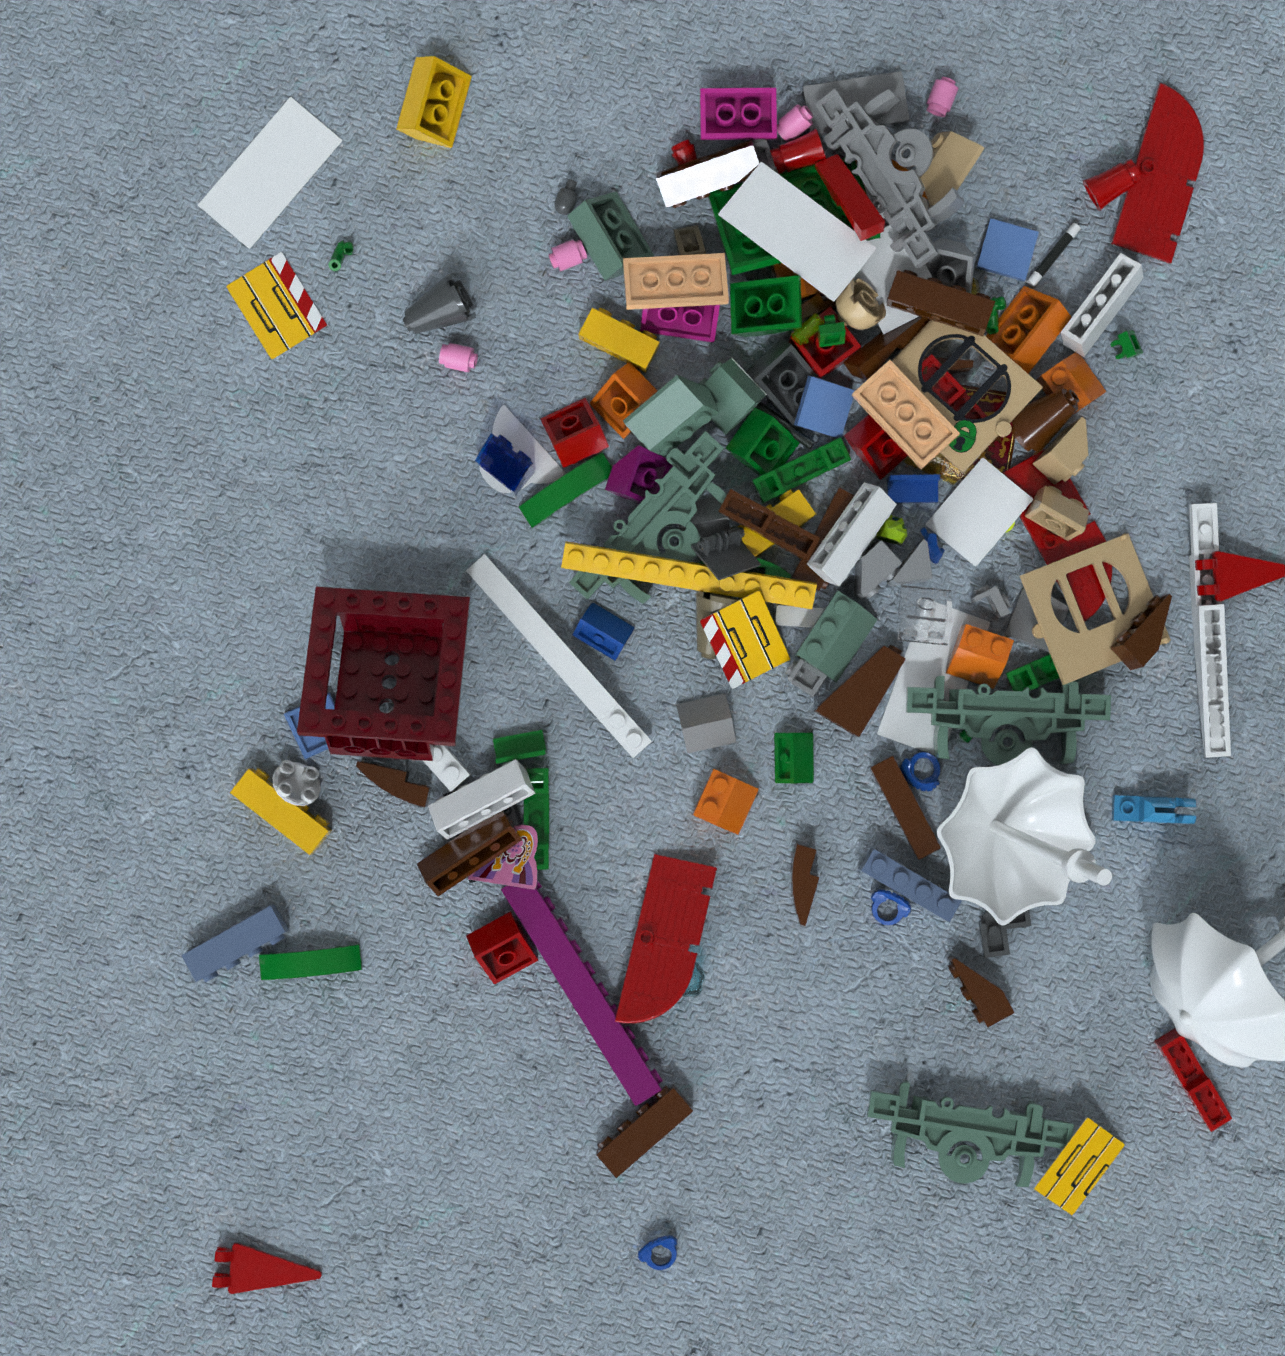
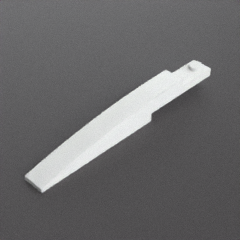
M1217 503L1190 504V589L1204 757L1231 756L1225 610L1224 604H1221V601L1215 600V595L1198 596L1197 594L1198 585L1214 584L1213 569L1196 570L1195 560L1212 559V553L1219 551Z
M485 554L466 570L632 758L652 742Z

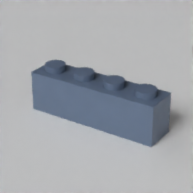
M870 848L859 867V870L949 923L962 900L952 898L949 892L873 848Z
M273 904L181 956L194 980L197 982L203 979L206 983L217 977V970L225 966L229 970L241 963L240 957L248 954L250 958L263 951L261 947L263 944L270 941L271 945H274L285 938L283 933L289 929L276 905Z

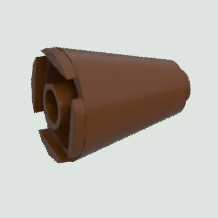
M1063 388L1028 403L1012 421L1014 427L1011 429L1013 436L1025 450L1029 452L1033 449V454H1038L1078 410L1077 403L1079 398L1074 391H1068Z

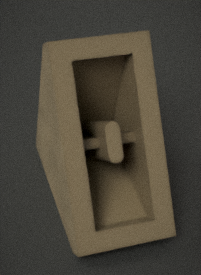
M698 225L674 229L678 255L706 254Z

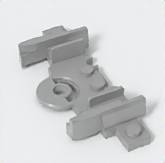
M835 88L815 104L828 126L832 128V131L824 137V141L834 151L842 148L846 153L845 162L851 164L854 160L858 161V166L852 173L860 176L872 196L879 198L873 200L872 203L879 213L884 212L883 215L889 225L899 234L907 229L910 230L892 243L890 247L895 252L905 249L914 266L919 269L939 254L927 232L958 211L965 203L964 199L959 196L957 190L952 188L939 202L930 208L929 201L922 197L925 187L920 176L928 170L933 159V146L926 134L917 129H904L893 135L886 126H879L876 122L897 102L901 101L897 94L888 89L869 101L865 107L857 101L849 107L839 90ZM898 141H900L901 145L896 150L897 163L904 168L915 166V170L899 171L893 166L891 152ZM910 149V156L903 158V152Z

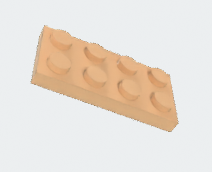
M725 253L623 258L626 310L724 305L729 302Z
M891 360L885 363L852 393V397L921 470L960 435L954 426Z

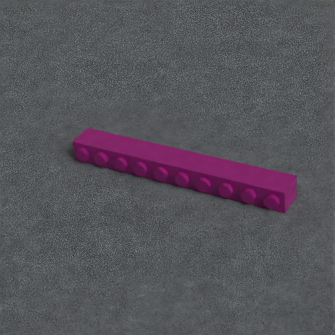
M538 878L534 890L504 886L501 891L634 1105L637 1106L662 1090L660 1083L663 1082L656 1068L650 1069L647 1061L650 1059L643 1047L637 1048L633 1041L636 1036L630 1026L624 1027L622 1023L615 1022L618 1010L617 1005L609 1003L606 998L609 995L606 987L602 982L597 983L593 975L596 972L588 960L584 962L579 953L583 951L575 939L570 940L566 934L569 928L562 917L557 919L552 910L556 908L549 896L543 897L539 890L542 885Z

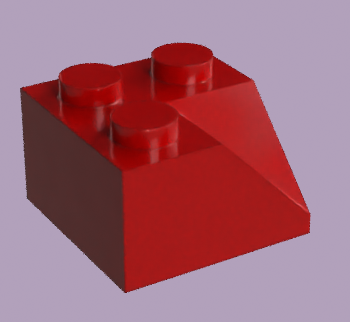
M831 306L793 334L788 342L792 344L820 378L841 366L847 358L861 348V345L846 326L845 344L819 347L818 325L825 323L824 316L834 314L835 322H840Z

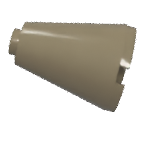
M696 591L697 651L701 652V657L716 659L715 652L700 620L743 598L738 597V599H735L732 596Z

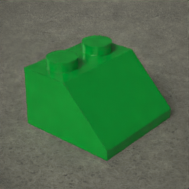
M754 408L725 449L738 461L759 476H762L784 465L799 445V442L773 416Z

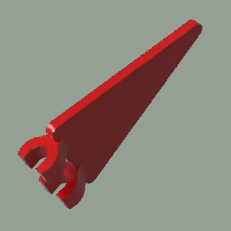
M1214 551L1212 559L1195 560L1196 570L1213 569L1214 584L1198 585V596L1215 595L1216 601L1226 600L1285 577V564L1220 551Z
M234 1243L232 1249L217 1247L214 1261L231 1262L230 1274L215 1272L212 1287H228L230 1294L320 1279L322 1272L240 1243Z

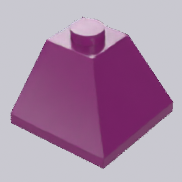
M637 446L613 465L605 490L640 504L645 498L646 490L651 494H657L660 491V485L655 480L662 479L673 466L666 458L642 446Z

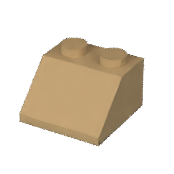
M1081 417L1064 428L1033 462V465L1053 484L1061 480L1066 482L1072 475H1077L1084 468L1085 465L1082 462L1088 456L1086 420Z
M1044 486L1037 491L1025 517L1067 541L1082 534L1086 529L1089 510L1085 509L1080 501L1072 498L1068 499L1061 495L1062 492L1053 486Z

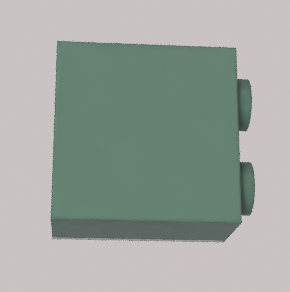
M733 358L724 364L719 361L709 371L711 377L708 380L704 378L698 383L709 388L719 410V413L712 417L711 420L725 435L738 426L767 395Z

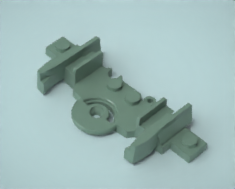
M705 431L685 455L677 448L672 449L666 459L673 467L662 479L655 480L660 485V491L657 494H651L646 490L644 500L628 516V524L623 520L615 521L613 525L614 530L620 533L618 535H611L603 544V547L691 562L697 555L691 548V545L700 541L699 532L691 522V519L698 511L696 503L705 490L709 491L721 505L727 496L720 487L712 483L716 475L708 468L725 448ZM619 523H622V529L618 528ZM669 524H680L686 527L684 532L679 529H670L663 535L662 545L666 552L662 554L657 545L659 532ZM674 536L679 539L677 546L670 544V539ZM579 571L569 582L587 600L604 582L612 588L620 584L628 594L643 604L652 597V595L640 589L631 579Z
M937 676L935 678L934 688L907 687L906 713L931 714V725L935 726L933 744L935 757L949 760L948 728L965 730L968 737L981 738V747L984 755L997 766L1011 761L1026 749L1031 748L1032 740H1046L1050 733L1061 732L1062 755L1059 764L1074 763L1077 746L1076 731H1085V720L1109 721L1111 716V695L1078 694L1079 684L1076 681L1061 685V693H1048L1044 688H1039V695L1036 698H1032L1029 695V687L1024 688L1022 691L996 690L989 695L991 691L989 685L980 684L976 689L977 694L972 689H949L948 702L944 701L945 676ZM982 687L986 689L985 693L981 692ZM1010 724L1022 732L1024 743L1020 742L1018 735L1010 729L999 731L995 735L994 741H989L997 727ZM1006 737L1012 740V744L1009 747L1003 744V739Z
M903 1080L900 1084L898 1094L870 1091L867 1117L892 1121L890 1131L894 1133L891 1145V1160L893 1164L905 1168L904 1156L907 1137L924 1141L927 1149L939 1152L938 1161L941 1170L950 1180L957 1183H972L980 1179L988 1169L990 1160L1004 1161L1008 1155L1020 1156L1019 1173L1014 1184L1017 1187H1029L1033 1175L1034 1157H1043L1045 1146L1064 1149L1073 1135V1123L1042 1118L1043 1107L1030 1100L1026 1105L1025 1113H1018L1013 1110L1009 1112L1003 1107L1002 1114L995 1117L992 1115L993 1107L991 1105H988L986 1108L958 1104L953 1108L954 1102L949 1096L942 1097L940 1100L941 1106H938L934 1100H929L927 1096L913 1095L912 1108H909L907 1100L910 1083L907 1080ZM970 1141L979 1147L982 1160L977 1159L975 1150L966 1144L955 1147L951 1155L948 1152L957 1142ZM962 1154H968L969 1161L966 1163H962L960 1161V1156Z

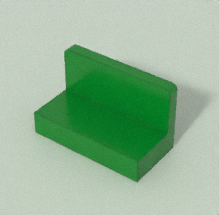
M543 730L493 739L496 764L515 759L520 760L547 755Z
M774 733L775 783H813V733Z

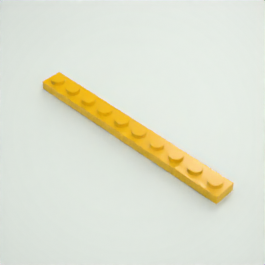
M565 541L561 568L739 598H744L756 591H760L764 602L806 609L813 608L817 584L814 582L748 571L718 581L705 564Z

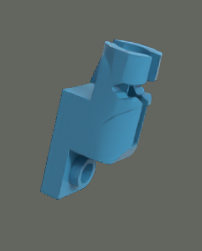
M1112 795V820L1194 824L1196 821L1195 815L1176 814L1174 809L1176 807H1196V800L1194 798Z

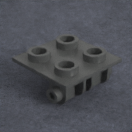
M734 526L727 530V532L722 530L719 533H714L712 536L702 537L696 544L691 545V548L718 581L761 566L760 562L741 541L745 535L742 527Z

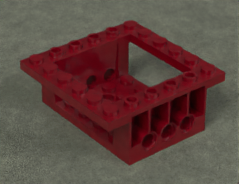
M316 586L297 728L298 735L325 737L330 754L433 761L435 745L456 746L470 597ZM337 616H340L344 635L335 708L325 709ZM389 655L399 657V661L395 665L386 664L385 659ZM386 679H394L397 682L395 687L392 689L384 688L382 684ZM385 702H390L394 705L393 710L389 713H383L379 710L380 706Z

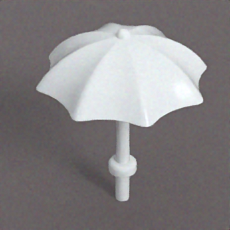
M1032 747L1026 749L1018 757L1007 763L992 767L972 768L967 775L965 789L958 805L937 829V836L945 848L950 865V896L954 899L976 903L987 910L998 924L1006 925L1029 909L1043 905L1062 904L1066 898L1070 880L1082 883L1089 879L1102 886L1109 884L1112 879L1111 871L1097 865L1094 855L1089 852L1094 847L1096 840L1085 818L1083 806L1085 782L1083 777L1057 770L1047 763L1040 753Z
M1191 913L1186 920L1177 924H1153L1151 939L1154 965L1151 969L1150 985L1155 998L1169 1014L1179 1035L1196 1042L1208 1054L1227 1065L1249 1067L1256 1060L1285 1061V1000L1271 985L1261 967L1285 948V917L1279 922L1280 932L1256 952L1252 947L1236 942L1219 933L1196 913Z

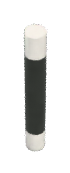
M1072 223L1026 281L1031 287L1037 285L1080 231L1081 227L1078 224Z

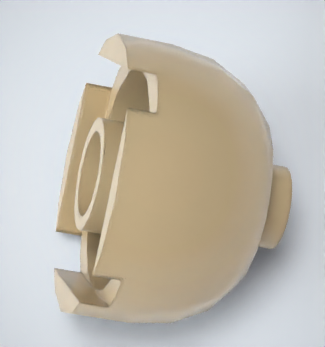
M853 278L836 299L837 316L840 322H844L845 326L849 325L858 330L868 329L878 324L885 318L886 309L883 302L879 305L875 298L879 296L868 283L859 278L856 281Z

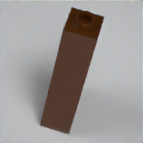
M889 645L888 648L886 646L879 648L823 700L814 712L852 735L860 737L906 658L901 656L903 652L893 645Z

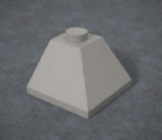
M939 238L933 242L939 254L926 263L932 278L940 280L943 285L949 287L953 285L966 289V292L971 293L975 255L962 242Z

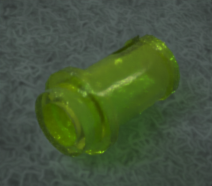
M814 313L812 317L802 324V328L794 329L791 335L799 345L807 344L809 338L818 332V325L825 324Z

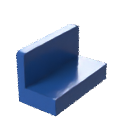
M940 474L890 475L887 478V495L896 504L938 503V481L941 480Z
M591 603L572 635L616 661L635 628L597 604Z

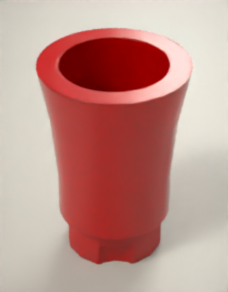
M817 129L795 140L779 145L780 148L770 150L778 174L786 170L790 172L798 168L814 165L826 159Z
M1130 158L1124 163L1120 162L1096 176L1083 180V185L1095 207L1101 211L1114 199L1133 188L1134 184L1142 180L1139 169Z

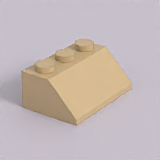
M952 131L940 132L931 140L933 159L928 170L920 176L930 208L939 202L952 188L955 190L959 189L985 149L983 146Z

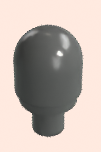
M568 179L565 189L561 188L555 199V209L561 215L570 214L574 209L577 200V194L574 192L577 182Z

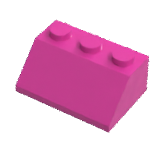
M700 88L701 140L777 139L776 88Z
M720 305L643 309L640 332L645 330L654 334L714 343Z

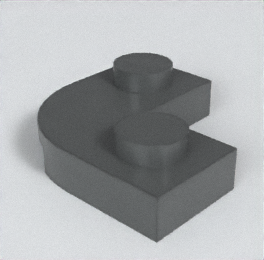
M1029 910L1018 915L1006 925L998 924L988 911L984 913L980 921V937L984 958L1010 955L1006 929L1032 926Z

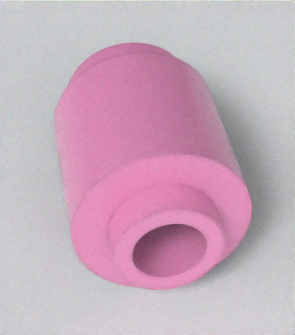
M947 77L935 80L926 103L928 105L926 110L929 113L945 117L946 113L950 112L959 89L955 85L956 82Z
M797 104L778 120L777 132L787 142L791 139L795 140L813 124L812 118L814 116L807 106L803 105L801 107Z
M572 239L552 247V253L548 255L553 268L558 267L560 272L583 263L582 260L587 259L586 251L580 239L577 241Z
M449 343V345L443 344L439 355V363L443 364L445 368L468 373L471 368L475 369L478 360V354L474 353V348Z

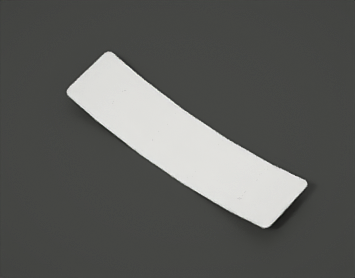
M777 605L776 625L812 628L825 608L806 609Z

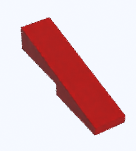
M836 154L815 163V168L835 204L841 206L859 240L863 241L884 232L885 220L840 156Z
M932 354L922 363L924 382H927L942 366ZM928 366L927 373L923 374L925 367ZM948 371L932 387V391L955 411H959L970 399L966 394V390ZM977 404L965 415L967 419L987 417Z
M1176 1028L1154 1040L1207 1128L1212 1132L1230 1121L1232 1117L1210 1078L1206 1076L1187 1041L1178 1034Z

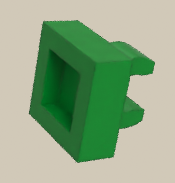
M834 314L824 316L825 323L818 325L819 347L845 344L846 330L844 322L836 323Z
M1134 330L1119 334V340H1114L1110 344L1111 347L1122 346V353L1116 355V359L1133 358L1143 354Z

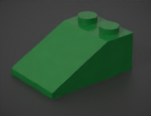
M801 276L730 283L731 334L753 337L802 328Z

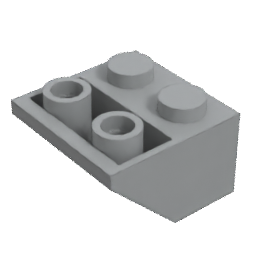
M882 540L874 542L863 552L862 557L855 564L854 595L857 599L871 598L881 589L879 584L883 580L889 581L899 572L897 567L902 562Z

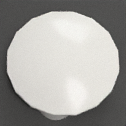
M284 760L274 771L272 777L273 787L277 794L288 803L299 806L311 804L319 797L321 791L320 780L318 779L319 771L313 766Z

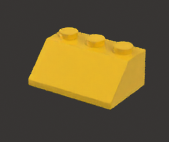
M435 56L416 57L396 130L417 140L452 148L472 76Z

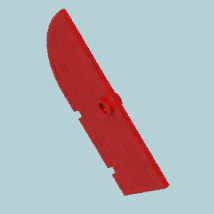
M1163 83L1158 85L1135 162L1141 173L1142 180L1134 184V187L1126 192L1111 244L1171 264L1177 242L1170 240L1171 234L1180 236L1194 190L1193 187L1186 184L1187 180L1193 182L1197 180L1204 153V137L1198 116L1189 102L1176 90Z
M1044 450L1003 472L1007 478L1033 499L1039 489L1044 486H1053L1062 492L1061 495L1068 499L1072 498L1080 501L1084 505L1083 507L1088 510L1070 478L1066 482L1061 480L1053 484L1033 465V462ZM1031 503L1019 516L1047 565L1106 542L1095 521L1087 524L1082 534L1067 541L1025 517ZM1102 562L1111 585L1112 565ZM1092 564L1066 574L1084 622L1096 613L1106 598Z
M654 854L615 1022L641 1023L652 1020L671 1009L685 993L691 981L697 953L689 951L690 944L700 945L711 897L702 894L703 888H713L717 867Z

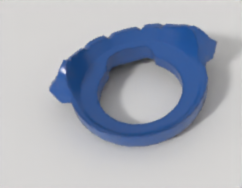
M923 527L920 532L925 541L928 542L930 560L938 564L945 550L937 545V535L934 533L929 534L926 528Z
M920 752L910 759H904V762H902L900 770L905 780L916 789L932 791L933 788L935 789L940 784L938 780L941 770L940 763L934 755ZM920 758L930 760L934 767L932 775L923 780L918 779L914 775V765Z
M879 889L871 895L873 901L871 907L872 915L876 921L883 925H894L911 913L909 902L894 892ZM887 899L893 900L898 904V913L891 920H884L877 913L878 906Z
M669 1235L651 1240L638 1251V1259L641 1262H646L649 1267L655 1270L669 1268L677 1257V1239ZM659 1245L669 1249L671 1252L670 1260L662 1265L654 1263L651 1259V1250Z

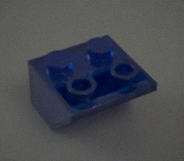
M491 433L475 462L517 495L535 473L532 467L533 462L521 450L518 453L513 451L512 443L500 434L496 437Z

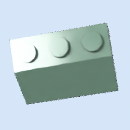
M617 191L587 199L567 216L605 281L624 274L623 258L654 256Z
M676 375L625 418L623 422L649 451L667 456L672 449L679 446L686 439H689L694 432L704 424H707L712 417L719 413V410L709 388Z
M836 591L800 645L795 656L799 659L803 658L808 664L837 683L878 619L860 604L840 591Z

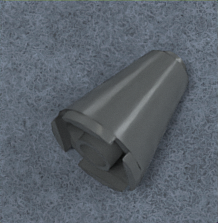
M454 273L446 275L405 311L403 322L408 331L413 330L414 333L418 334L471 321L476 318V313H471L469 307L473 306L472 301L460 280L454 281L453 278L456 276Z

